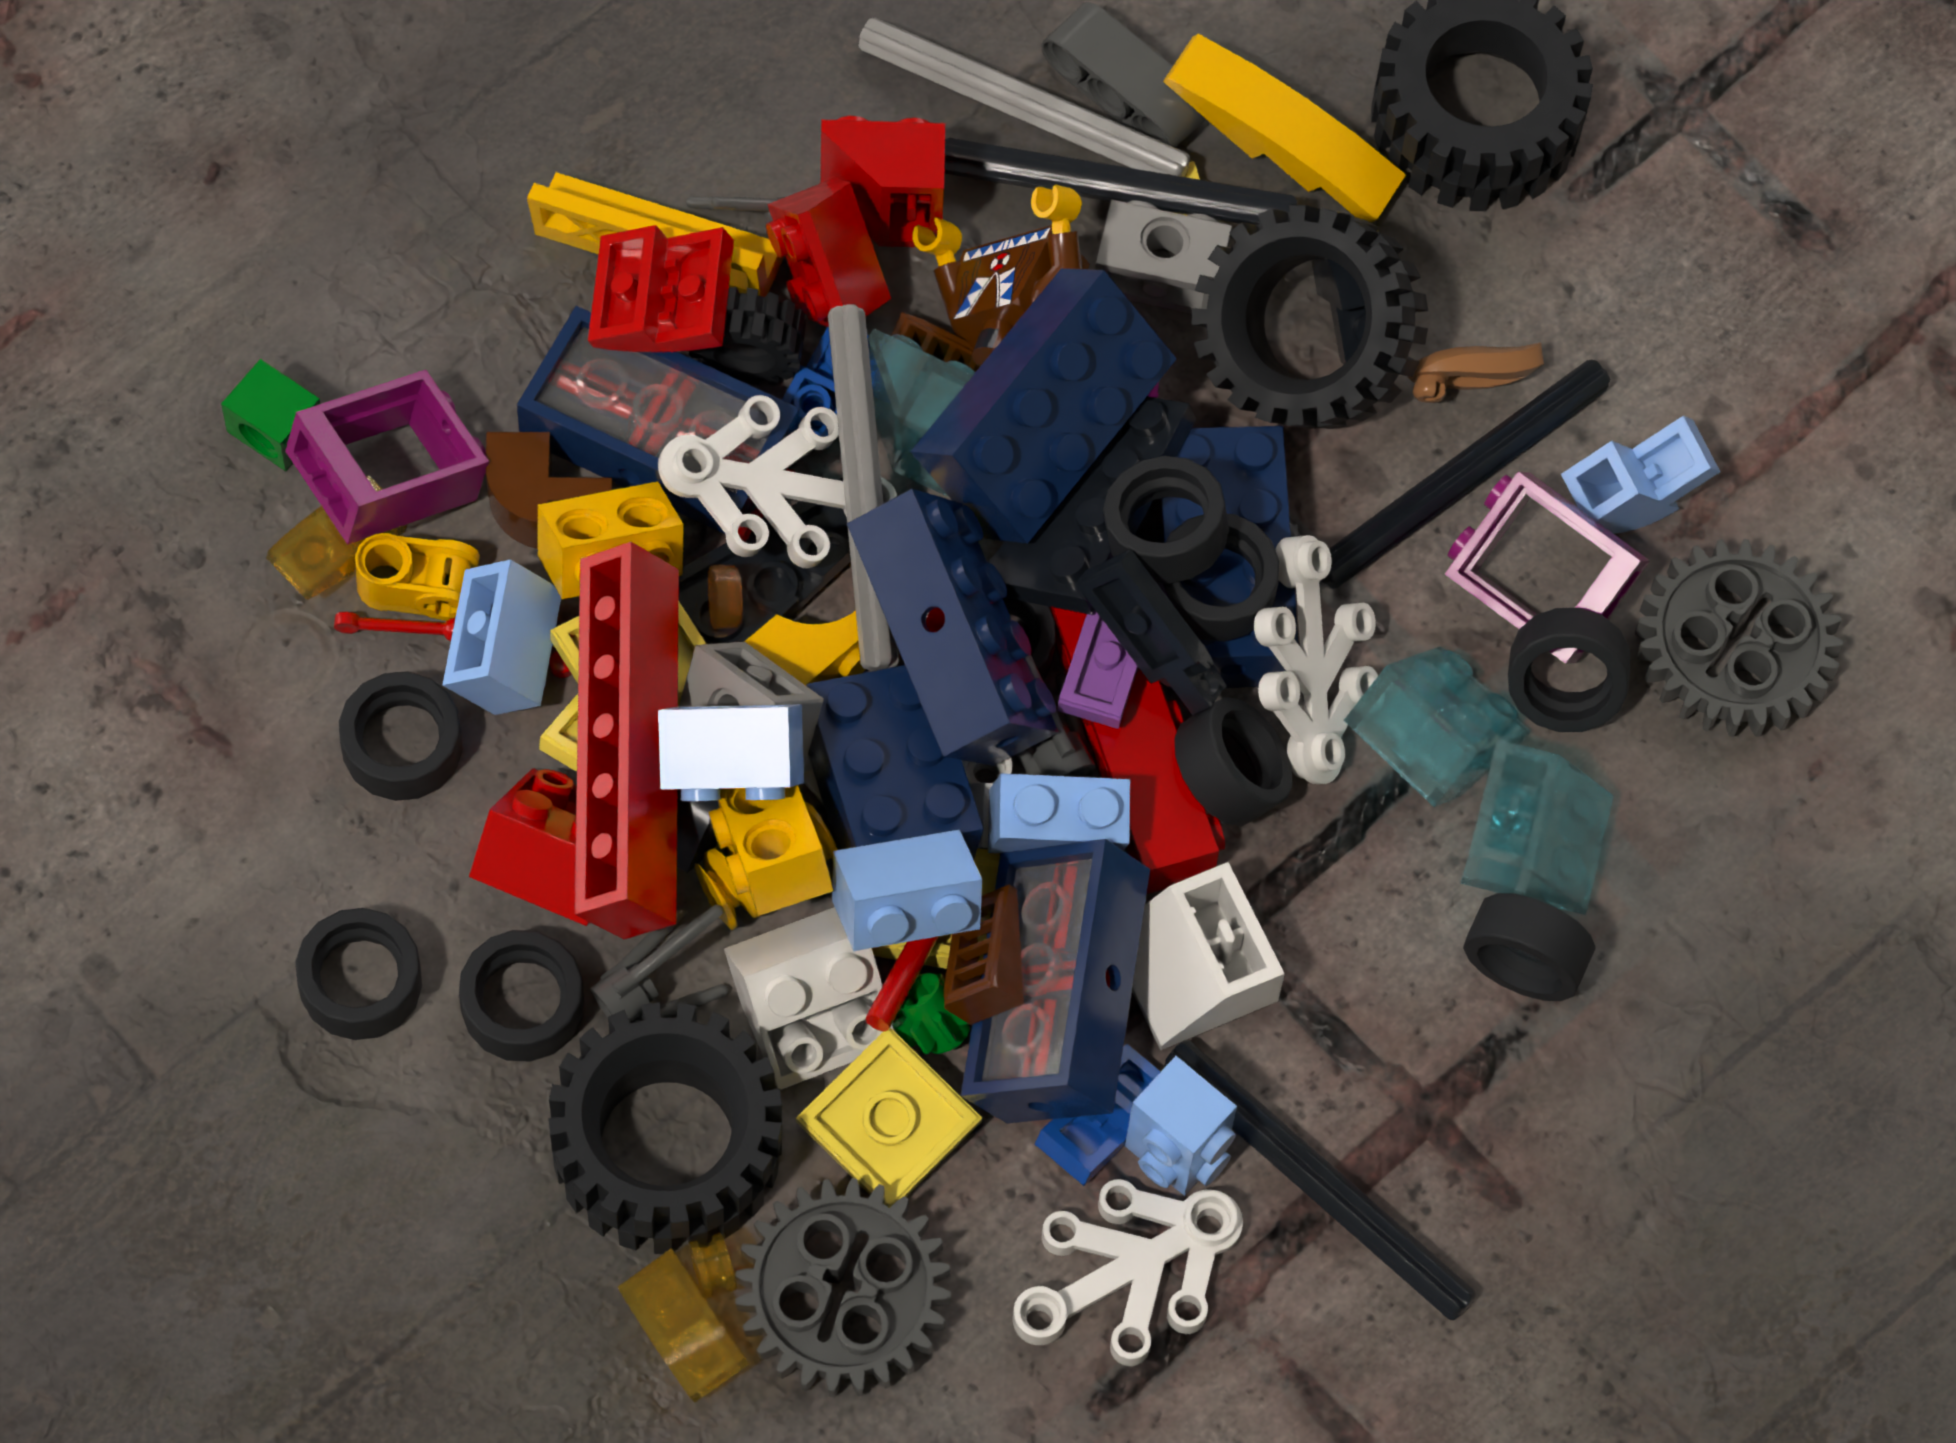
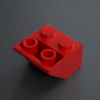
M844 116L837 120L821 119L820 183L832 178L851 183L870 238L879 246L916 247L913 242V230L917 225L931 229L937 237L938 232L934 218L942 219L945 123H930L921 118H905L899 122L868 121L859 116Z
M832 178L767 204L773 220L766 223L769 240L779 258L786 256L793 275V279L787 281V289L791 301L795 303L796 310L801 309L804 314H807L809 320L829 328L828 314L830 309L834 307L854 304L864 310L866 317L891 299L850 182Z
M532 768L489 809L469 877L584 926H588L590 922L575 915L577 786L574 785L573 780L555 770H537Z

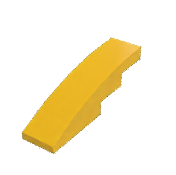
M1200 34L1191 38L1163 81L1249 157L1254 159L1265 154L1305 190L1310 192L1321 187L1357 218L1364 219L1370 223L1376 221L1406 175L1360 136L1309 99L1251 62Z

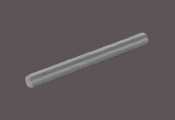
M876 17L870 18L860 33L859 48L863 52L1129 168L1181 177L1186 176L1190 156L1182 150Z
M854 304L834 307L830 309L828 314L847 523L883 504L866 317L864 310ZM848 529L861 666L869 671L896 667L899 661L897 644Z

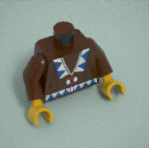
M1057 184L1053 186V190L1037 187L1031 198L1032 210L1039 218L1051 220L1052 225L963 250L960 261H956L954 256L962 242V233L957 226L935 217L937 237L931 229L921 225L915 226L913 230L915 246L920 251L935 255L939 267L934 269L933 272L952 329L957 336L965 339L974 348L972 359L979 367L1061 268L1089 269L1090 263L1080 253L1078 231L1071 232L1070 223L1078 217L1082 206L1081 197L1073 189Z

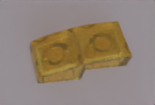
M370 475L366 476L376 492L383 489ZM320 506L268 550L266 559L309 600L354 574L356 569L355 554L359 545L365 539L347 545L323 507ZM408 524L383 533L399 536L406 531Z
M672 1248L617 1287L649 1339L694 1403L749 1365V1362L723 1320L710 1306L685 1264Z

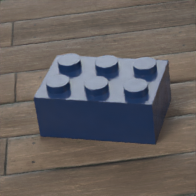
M903 665L806 684L808 688L824 698L808 756L837 849L842 850L960 830L974 860L983 832V826L962 760L943 757L906 666Z

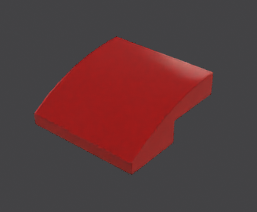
M657 225L602 235L588 342L593 348L628 352H679L723 346L734 239L723 227L667 238Z

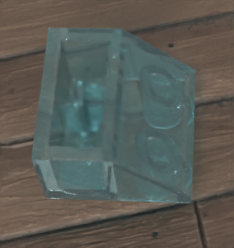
M874 328L868 337L875 421L892 471L948 497L945 491L910 451L975 374V371L963 363L957 361H948L946 363L923 352L916 342L906 336L899 334L889 336Z
M1441 646L1388 664L1343 720L1433 807L1461 797L1516 748L1531 732L1517 719L1518 712L1507 699L1496 693H1490L1472 676L1473 670L1464 658L1453 651L1444 650Z
M1497 739L1488 767L1460 884L1496 893H1516L1536 898L1559 909L1586 915L1614 795L1561 755Z

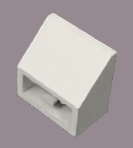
M1229 862L1175 883L1145 904L1132 993L1160 1050L1278 1002L1285 973Z
M835 907L724 948L741 1006L763 1058L767 1056L775 1072V1086L777 1089L787 1088L852 1063L882 1033V1031L872 1028L865 1020L867 1013L883 986L872 948L853 951Z

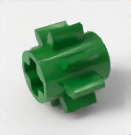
M932 973L918 975L896 1015L899 1019L892 1025L896 1033L910 1047L918 1044L924 1054H929L930 1052L941 1054L956 1048L964 1041L970 1030V1024L944 1008L945 978L941 973L936 975Z

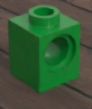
M259 359L221 403L227 432L286 472L293 464L285 450L296 412L321 403L320 398L262 359Z

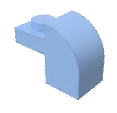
M1682 416L1633 449L1610 441L1561 473V476L1577 507L1614 534L1642 528L1674 513L1679 509L1676 500L1720 473V470L1694 420Z

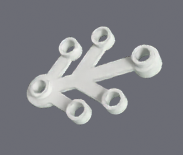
M763 395L751 397L740 409L737 418L706 440L695 435H682L672 439L664 447L658 460V471L662 482L670 492L677 496L698 498L725 532L727 545L736 555L751 557L757 554L766 544L769 530L764 520L759 516L742 514L723 487L744 490L786 543L789 558L797 566L802 568L815 567L828 554L830 541L827 534L817 526L805 525L785 498L841 508L846 515L843 481L785 470L813 449L822 450L829 447L838 437L837 415L832 410L826 407L811 409L801 420L797 430L749 464L724 458L750 437L759 439L768 436L778 424L780 410L777 404L771 398ZM759 409L767 416L768 424L759 425L755 423L750 417V410ZM818 420L824 423L828 429V436L821 437L815 434L811 429L810 422ZM690 456L698 461L701 465V472L692 473L688 471L683 465L682 457ZM881 477L884 504L898 495L893 485ZM747 527L751 529L756 535V543L748 544L742 541L738 534V528ZM801 538L812 540L817 546V555L806 554L801 549L799 540Z
M1310 535L1286 537L1277 544L1275 551L1279 558V581L1288 588H1296L1300 646L1294 639L1296 632L1295 618L1288 608L1272 607L1263 608L1258 611L1254 620L1255 636L1261 645L1270 648L1286 670L1269 672L1262 676L1258 687L1259 699L1265 709L1275 713L1291 735L1287 745V755L1291 763L1292 772L1297 777L1306 779L1312 784H1328L1337 777L1344 762L1345 747L1341 737L1358 705L1372 704L1376 701L1380 692V681L1377 672L1370 666L1348 667L1341 673L1339 679L1340 691L1329 709L1327 692L1354 641H1366L1373 636L1376 620L1372 608L1366 603L1343 604L1337 609L1335 625L1325 644H1323L1319 582L1331 570L1332 558L1330 550L1324 542L1318 541ZM1300 691L1303 693L1305 712L1298 704L1300 699Z
M1115 1179L1107 1182L1099 1194L1098 1209L1101 1216L1113 1224L1126 1223L1136 1216L1172 1227L1152 1239L1081 1222L1074 1214L1068 1211H1056L1050 1214L1045 1219L1042 1228V1242L1050 1253L1065 1256L1077 1249L1115 1260L1058 1292L1045 1286L1031 1287L1022 1292L1015 1302L1013 1311V1326L1018 1336L1033 1345L1050 1344L1063 1333L1066 1319L1132 1283L1123 1321L1112 1333L1110 1351L1114 1359L1122 1365L1136 1366L1142 1363L1150 1351L1151 1335L1148 1327L1164 1264L1187 1251L1189 1253L1182 1288L1169 1301L1167 1320L1170 1326L1179 1333L1191 1334L1200 1330L1205 1324L1208 1313V1304L1204 1297L1214 1257L1217 1254L1228 1251L1236 1244L1243 1226L1241 1210L1237 1203L1227 1194L1217 1190H1201L1190 1195L1185 1201H1180L1136 1190L1126 1180ZM1113 1193H1122L1129 1198L1131 1204L1124 1210H1114L1107 1204L1106 1199ZM1203 1216H1213L1220 1222L1221 1229L1216 1233H1205L1199 1229L1197 1221ZM1063 1224L1073 1230L1074 1237L1067 1242H1058L1051 1237L1049 1231L1052 1227ZM1190 1302L1198 1308L1200 1315L1190 1321L1184 1320L1177 1315L1175 1308L1180 1303ZM1042 1311L1050 1316L1052 1323L1047 1328L1038 1330L1031 1327L1026 1318L1032 1312ZM1126 1334H1133L1141 1339L1143 1347L1137 1352L1128 1353L1120 1347L1118 1340Z

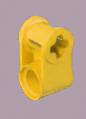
M378 533L366 538L359 545L355 554L357 592L366 605L379 611L419 614L447 621L449 618L456 617L464 572L466 569L478 566L480 554L473 546L460 541L447 539L427 540L396 536L389 533ZM379 566H390L399 571L395 576L384 579L370 574L374 568ZM450 575L449 583L445 585L446 577Z

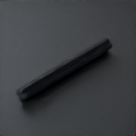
M955 138L945 139L944 174L1032 189L1044 187L1053 190V186L1057 184L1073 189L1080 197L1109 202L1111 200L1125 203L1143 201L1154 205L1162 211L1186 215L1204 214L1215 220L1239 224L1244 222L1256 226L1260 224L1257 214L1270 209L1289 212V205H1297V199L1293 195Z
M1586 360L1329 548L1332 565L1329 574L1321 579L1323 584L1329 589H1336L1595 400L1608 389L1610 377L1607 371L1596 360Z
M1183 1040L1169 1053L1164 1067L1177 1056L1233 1102L1237 1109L1232 1129L1446 1318L1454 1321L1470 1307L1476 1295L1472 1287L1189 1040Z

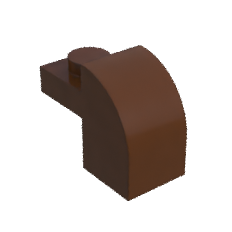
M486 432V458L489 461L486 467V479L492 514L500 528L507 535L525 546L538 549L539 504L613 490L612 478L552 477L550 432Z

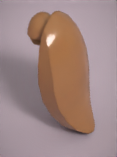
M1541 342L1520 347L1468 346L1436 351L1419 359L1420 363L1413 377L1409 376L1408 379L1414 382L1412 392L1414 397L1418 401L1427 403L1443 400L1447 394V389H1489L1509 384L1529 376L1544 365Z

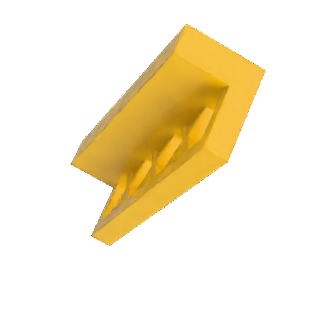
M557 172L549 187L533 183L527 196L535 235L598 255L602 235L657 225L664 235L670 238L723 227L734 239L729 288L737 287L739 293L746 294L747 288L758 289V295L765 297L784 257L779 258L768 238Z

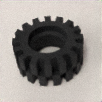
M731 287L728 292L723 346L690 350L689 355L691 358H696V361L726 373L737 380L739 377L748 378V384H759L761 378H764L769 384L778 383L779 377L788 380L793 377V372L797 373L800 369L807 320L804 319L805 314L801 309L795 310V303L790 300L779 303V295L769 292L763 297L758 295V289L747 288V293L744 294L739 293L737 287Z

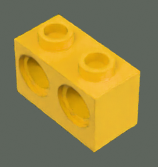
M658 481L539 504L538 557L561 599L580 596V559L628 542L635 543L679 569V576H681L683 573L684 524Z
M798 785L785 787V798L775 800H746L745 788H720L721 800H718L720 808L708 812L720 849L732 845L735 854L727 856L725 859L737 895L750 892L758 916L833 892L823 849Z

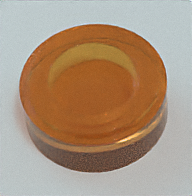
M734 564L711 565L709 568L708 602L713 629L737 628L742 621V585L739 570Z

